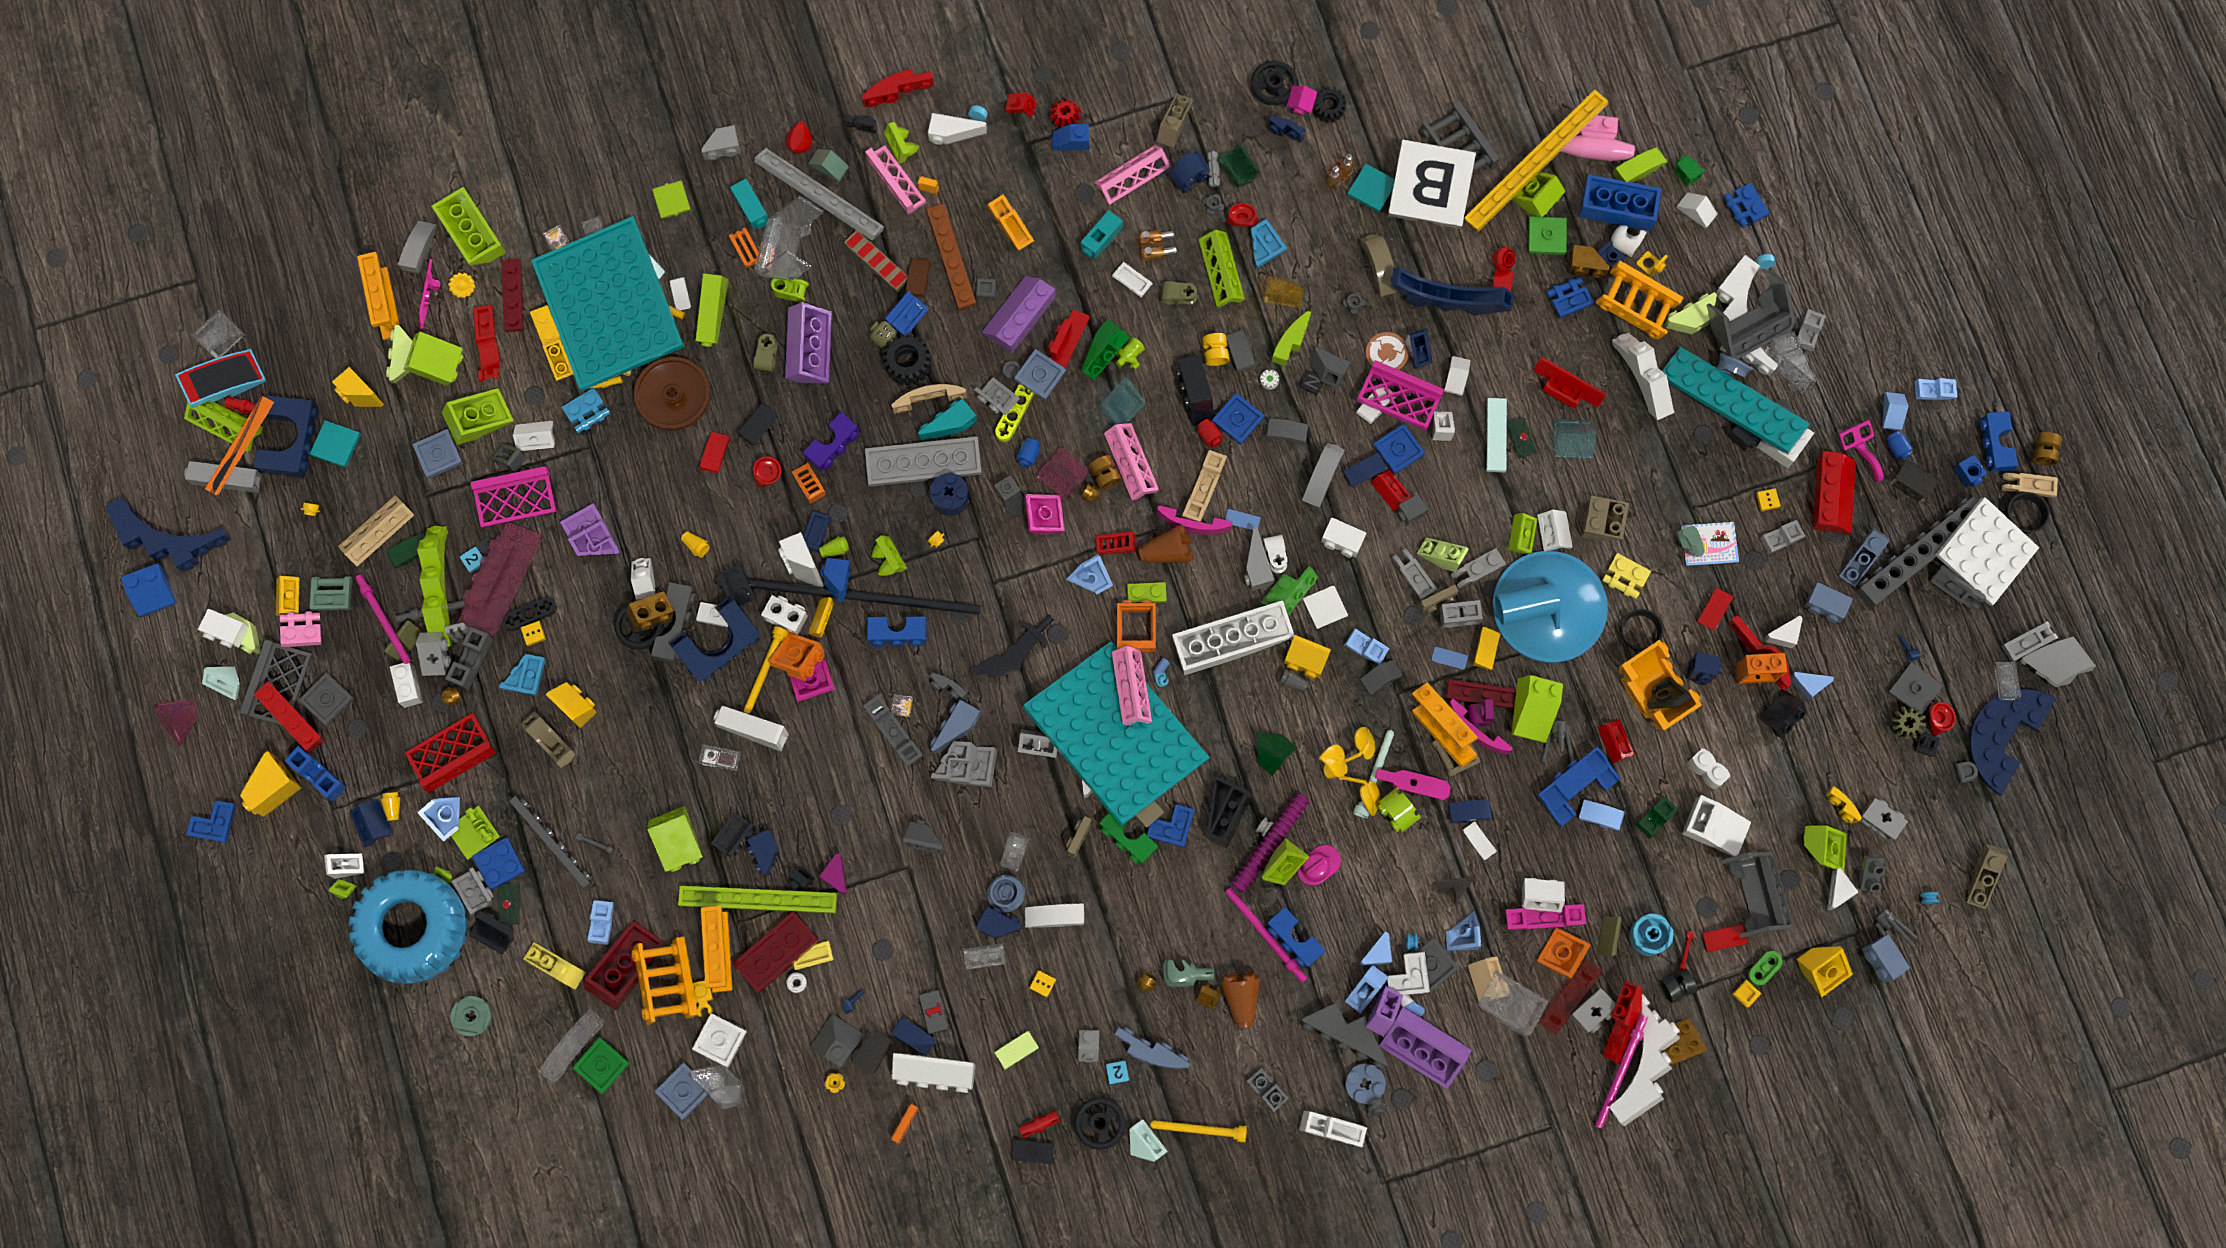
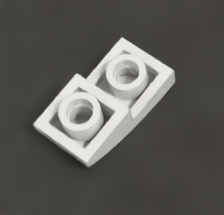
M1384 388L1376 390L1378 397L1387 395ZM1373 393L1367 398L1368 400L1375 399ZM1389 399L1381 401L1385 407L1391 403ZM1364 404L1356 412L1370 424L1382 414L1381 411Z

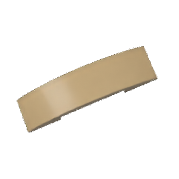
M948 384L924 386L912 390L897 399L892 404L893 412L896 414L912 410L911 403L945 395H948L949 402L967 398L966 389Z
M1209 450L1182 517L1201 522L1227 456Z

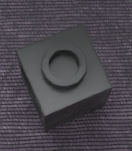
M1011 475L994 485L995 492L1005 507L1021 497V490Z
M1419 494L1398 506L1397 516L1401 522H1405L1408 526L1425 516L1428 508Z

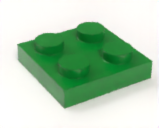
M599 1037L573 1069L601 1094H604L630 1063Z

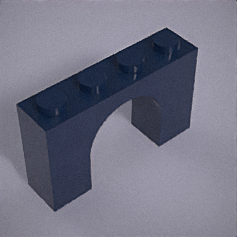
M267 396V399L273 401L274 404L266 416L270 420L295 423L298 428V436L295 443L284 451L257 450L253 468L259 473L304 478L305 472L308 471V454L312 450L311 438L315 434V418L319 415L318 406L312 400Z
M730 596L715 607L729 628V638L723 648L711 653L700 651L685 632H682L668 643L699 683L702 680H708L715 670L723 668L729 659L740 655L743 651L742 649L747 645L754 644L761 635Z

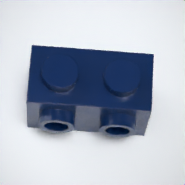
M1697 652L1689 660L1686 679L1693 680L1699 685L1709 684L1713 679H1716L1717 674L1720 675L1722 663H1720V657Z

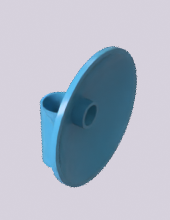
M1540 551L1521 557L1504 571L1494 590L1492 609L1499 633L1516 652L1534 661L1560 663L1579 657L1596 643L1606 624L1608 604L1601 581L1584 562L1566 553Z

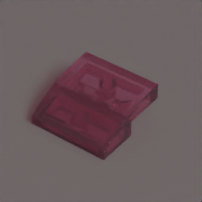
M1061 447L1036 476L1064 499H1067L1091 471L1066 449Z

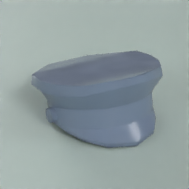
M1720 353V361L1716 367L1717 370H1721L1724 373L1738 375L1743 378L1754 369L1740 360Z
M1010 875L998 876L987 889L989 904L1002 910L1003 913L1011 912L1023 903L1025 888L1016 877Z

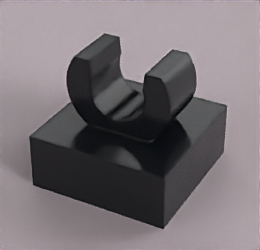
M1919 733L1914 752L1932 758L1935 757L1940 738L1926 733Z
M799 866L794 868L789 874L794 878L789 886L797 890L801 886L811 885L815 878Z

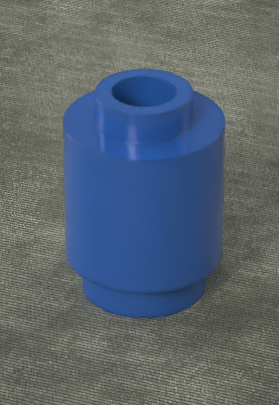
M1900 431L1886 438L1888 441L1887 445L1896 459L1901 458V460H1904L1912 455L1911 451L1913 448L1905 435L1901 434Z
M1026 438L1022 442L1016 457L1019 465L1027 468L1034 465L1040 450V443L1038 441Z

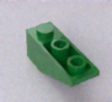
M1107 319L1095 334L1082 371L1095 380L1130 337L1111 320Z

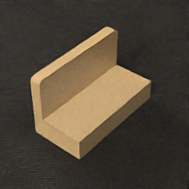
M1498 957L1487 958L1468 965L1479 1003L1509 995Z

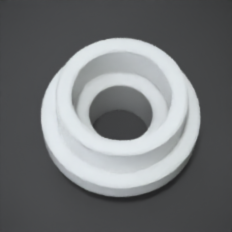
M793 973L787 979V987L794 993L803 991L807 985L806 978L801 973ZM799 979L800 985L794 986L793 982Z

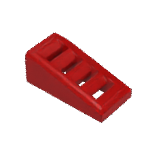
M1131 531L1096 535L1097 554L1137 552L1136 534ZM1129 538V546L1127 547L1126 539ZM1111 539H1114V548H1111ZM1119 539L1122 540V547H1119ZM1103 540H1106V549H1103Z

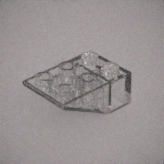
M1793 331L1773 338L1764 352L1778 364L1774 371L1800 393L1806 395L1816 383V376L1814 371L1810 370L1809 360L1801 349L1799 337H1796Z

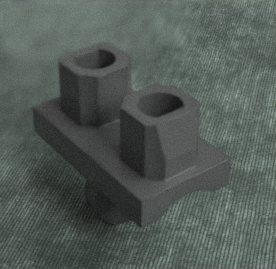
M1864 856L1863 863H1860L1858 866V871L1861 872L1857 887L1859 890L1881 891L1880 878L1886 869L1883 865L1885 860L1883 856Z

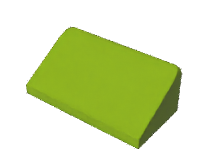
M1525 513L1514 515L1508 550L1523 554L1532 553L1537 518Z

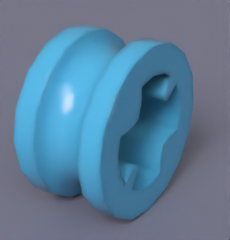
M1938 892L1921 893L1920 897L1923 898L1921 904L1939 903L1937 899Z
M1406 933L1407 951H1410V949L1418 950L1417 933L1413 935Z

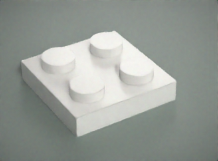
M710 1014L692 1050L729 1067L747 1031Z

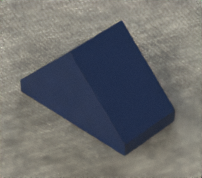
M1423 329L1408 334L1404 345L1414 368L1433 363L1427 330Z

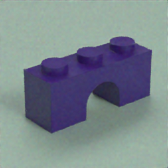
M842 412L828 425L830 431L835 435V440L831 444L823 445L815 439L803 452L805 459L821 473L824 469H829L837 455L841 456L845 452L846 446L850 442H854L859 436L858 426Z

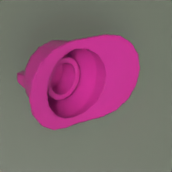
M1321 845L1307 854L1309 858L1298 869V876L1305 884L1311 886L1319 885L1339 869L1341 864L1339 852L1329 845Z

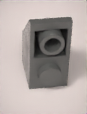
M1318 347L1315 348L1310 361L1319 379L1335 388L1340 386L1350 364L1349 361Z

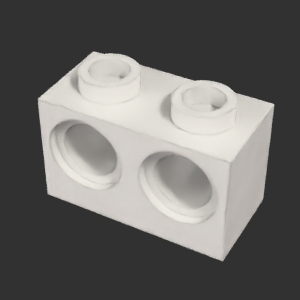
M779 595L778 597L771 596L761 614L763 620L796 635L799 634L808 617L804 607L798 604L793 606L788 603L786 598ZM774 607H782L779 613H772ZM796 614L799 616L797 621H789L792 615Z

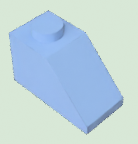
M1372 965L1345 1002L1361 1014L1388 979V976Z

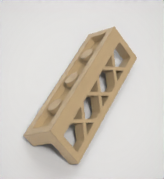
M395 495L338 547L358 566L410 520L414 514Z

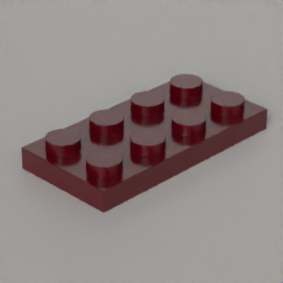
M793 911L740 956L733 965L759 994L816 945L819 940Z

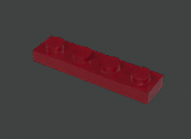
M520 259L501 260L504 331H524L522 261Z
M1449 679L1446 700L1454 699L1458 702L1484 704L1485 699H1493V707L1514 710L1517 689Z

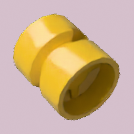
M1212 333L1202 338L1203 348L1206 351L1204 353L1206 365L1220 366L1230 361L1229 352L1226 349L1227 338L1225 334Z

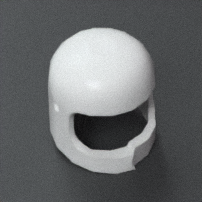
M1621 225L1616 228L1611 237L1612 245L1621 253L1632 257L1634 251L1641 244L1646 231L1640 230L1637 236H1632L1627 233L1628 226Z

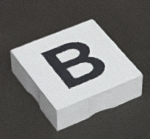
M1402 140L1388 216L1413 221L1423 220L1435 225L1461 229L1476 153Z

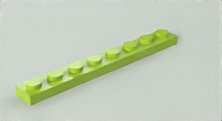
M680 886L678 906H722L725 909L836 914L837 893Z

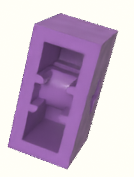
M1386 986L1375 1001L1366 1028L1384 1037L1395 1021L1403 995Z

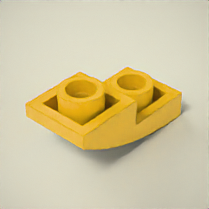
M1836 787L1828 790L1825 796L1829 798V802L1833 805L1841 806L1838 814L1842 816L1841 818L1844 821L1855 824L1861 820L1862 817L1857 808L1845 794Z

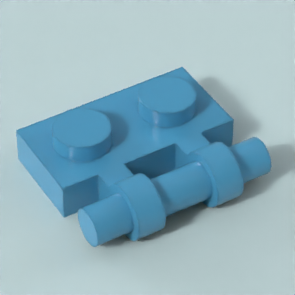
M594 388L562 407L572 424L580 421V424L574 427L578 433L583 430L587 431L591 425L605 420L604 417L610 414L607 407L601 411L599 410L605 404ZM590 413H595V415L591 416L590 418L586 420L584 419V417H586Z

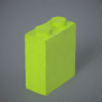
M418 332L414 335L404 370L447 386L456 380L458 374L456 368L462 361L463 354L461 352L463 348Z

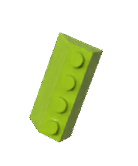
M464 187L432 205L435 213L469 265L490 263L506 253Z

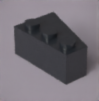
M1200 355L1178 359L1179 367L1176 368L1177 378H1181L1182 381L1180 382L1181 392L1185 394V406L1189 410L1192 426L1199 425L1206 419L1212 421L1214 418L1213 397Z
M1214 776L1207 837L1209 841L1227 849L1252 795L1250 791Z

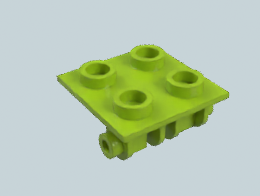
M479 806L465 811L466 815L459 819V829L451 835L467 860L500 838V835Z

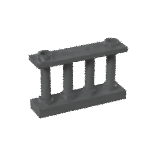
M1460 101L1453 104L1450 116L1431 127L1426 120L1422 122L1421 135L1431 145L1446 147L1461 137L1468 136L1471 144L1461 150L1469 152L1475 150L1481 154V159L1474 162L1473 171L1483 165H1488L1491 170L1498 166L1500 158ZM1454 121L1460 124L1461 129L1441 141L1435 135V132Z

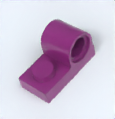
M1485 699L1484 704H1471L1468 706L1469 722L1474 726L1492 725L1494 720L1493 699Z

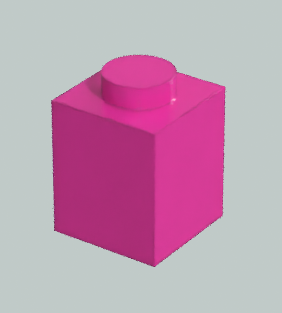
M1292 86L1287 107L1292 109L1293 113L1297 115L1312 113L1317 92L1306 86Z

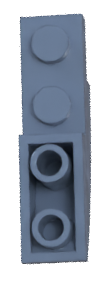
M1126 1027L1123 1030L1118 1028L1115 1033L1117 1038L1130 1045L1127 1054L1145 1063L1167 1069H1188L1191 1065L1188 1063L1189 1059L1181 1053L1178 1055L1171 1052L1172 1048L1164 1042L1161 1045L1156 1043L1152 1049L1148 1041L1143 1038L1140 1040L1133 1037L1134 1032Z

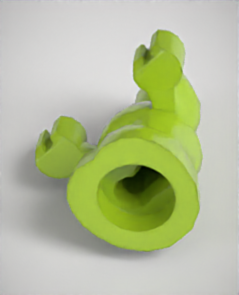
M1132 337L1128 344L1117 352L1116 355L1120 358L1116 361V364L1122 367L1126 362L1131 363L1130 367L1136 370L1140 366L1136 357L1145 350L1143 344L1138 339Z

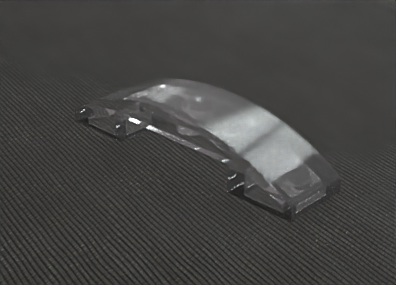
M589 1009L562 1038L538 1072L552 1084H555L566 1071L568 1064L587 1041L594 1037L606 1021Z

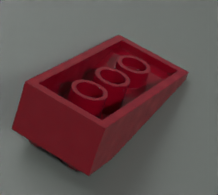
M634 921L584 980V989L614 1010L620 1007L639 981L636 961L634 962L632 959L633 947L638 943H642L643 950L661 948L665 945L663 940ZM655 957L645 958L646 970Z

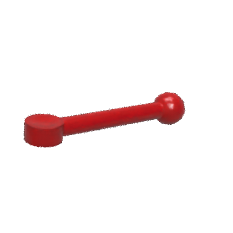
M1692 931L1686 933L1687 942L1682 963L1679 965L1680 971L1686 968L1685 963L1690 942L1694 938Z

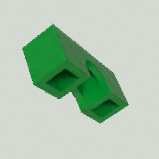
M1109 812L1099 823L1101 827L1100 832L1107 838L1111 836L1115 840L1114 845L1119 850L1123 851L1125 849L1130 854L1128 857L1133 863L1143 865L1157 851L1158 845L1145 833L1136 840L1126 838L1123 830L1130 823V820L1123 826H1120Z

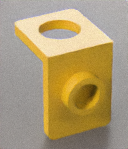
M1647 251L1636 262V265L1652 278L1656 272L1660 273L1666 267L1664 263L1668 256L1665 255L1661 260H1658ZM1647 258L1651 259L1654 265L1651 268H1647L1644 266L1643 261Z

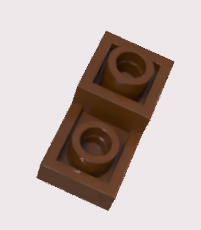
M912 259L906 292L910 291L913 296H925L928 286L927 277L931 267L930 260Z

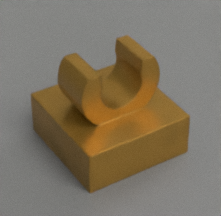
M1207 983L1206 986H1202L1196 1002L1214 1010L1221 995L1219 993L1220 988L1217 987L1215 991L1210 989V983Z

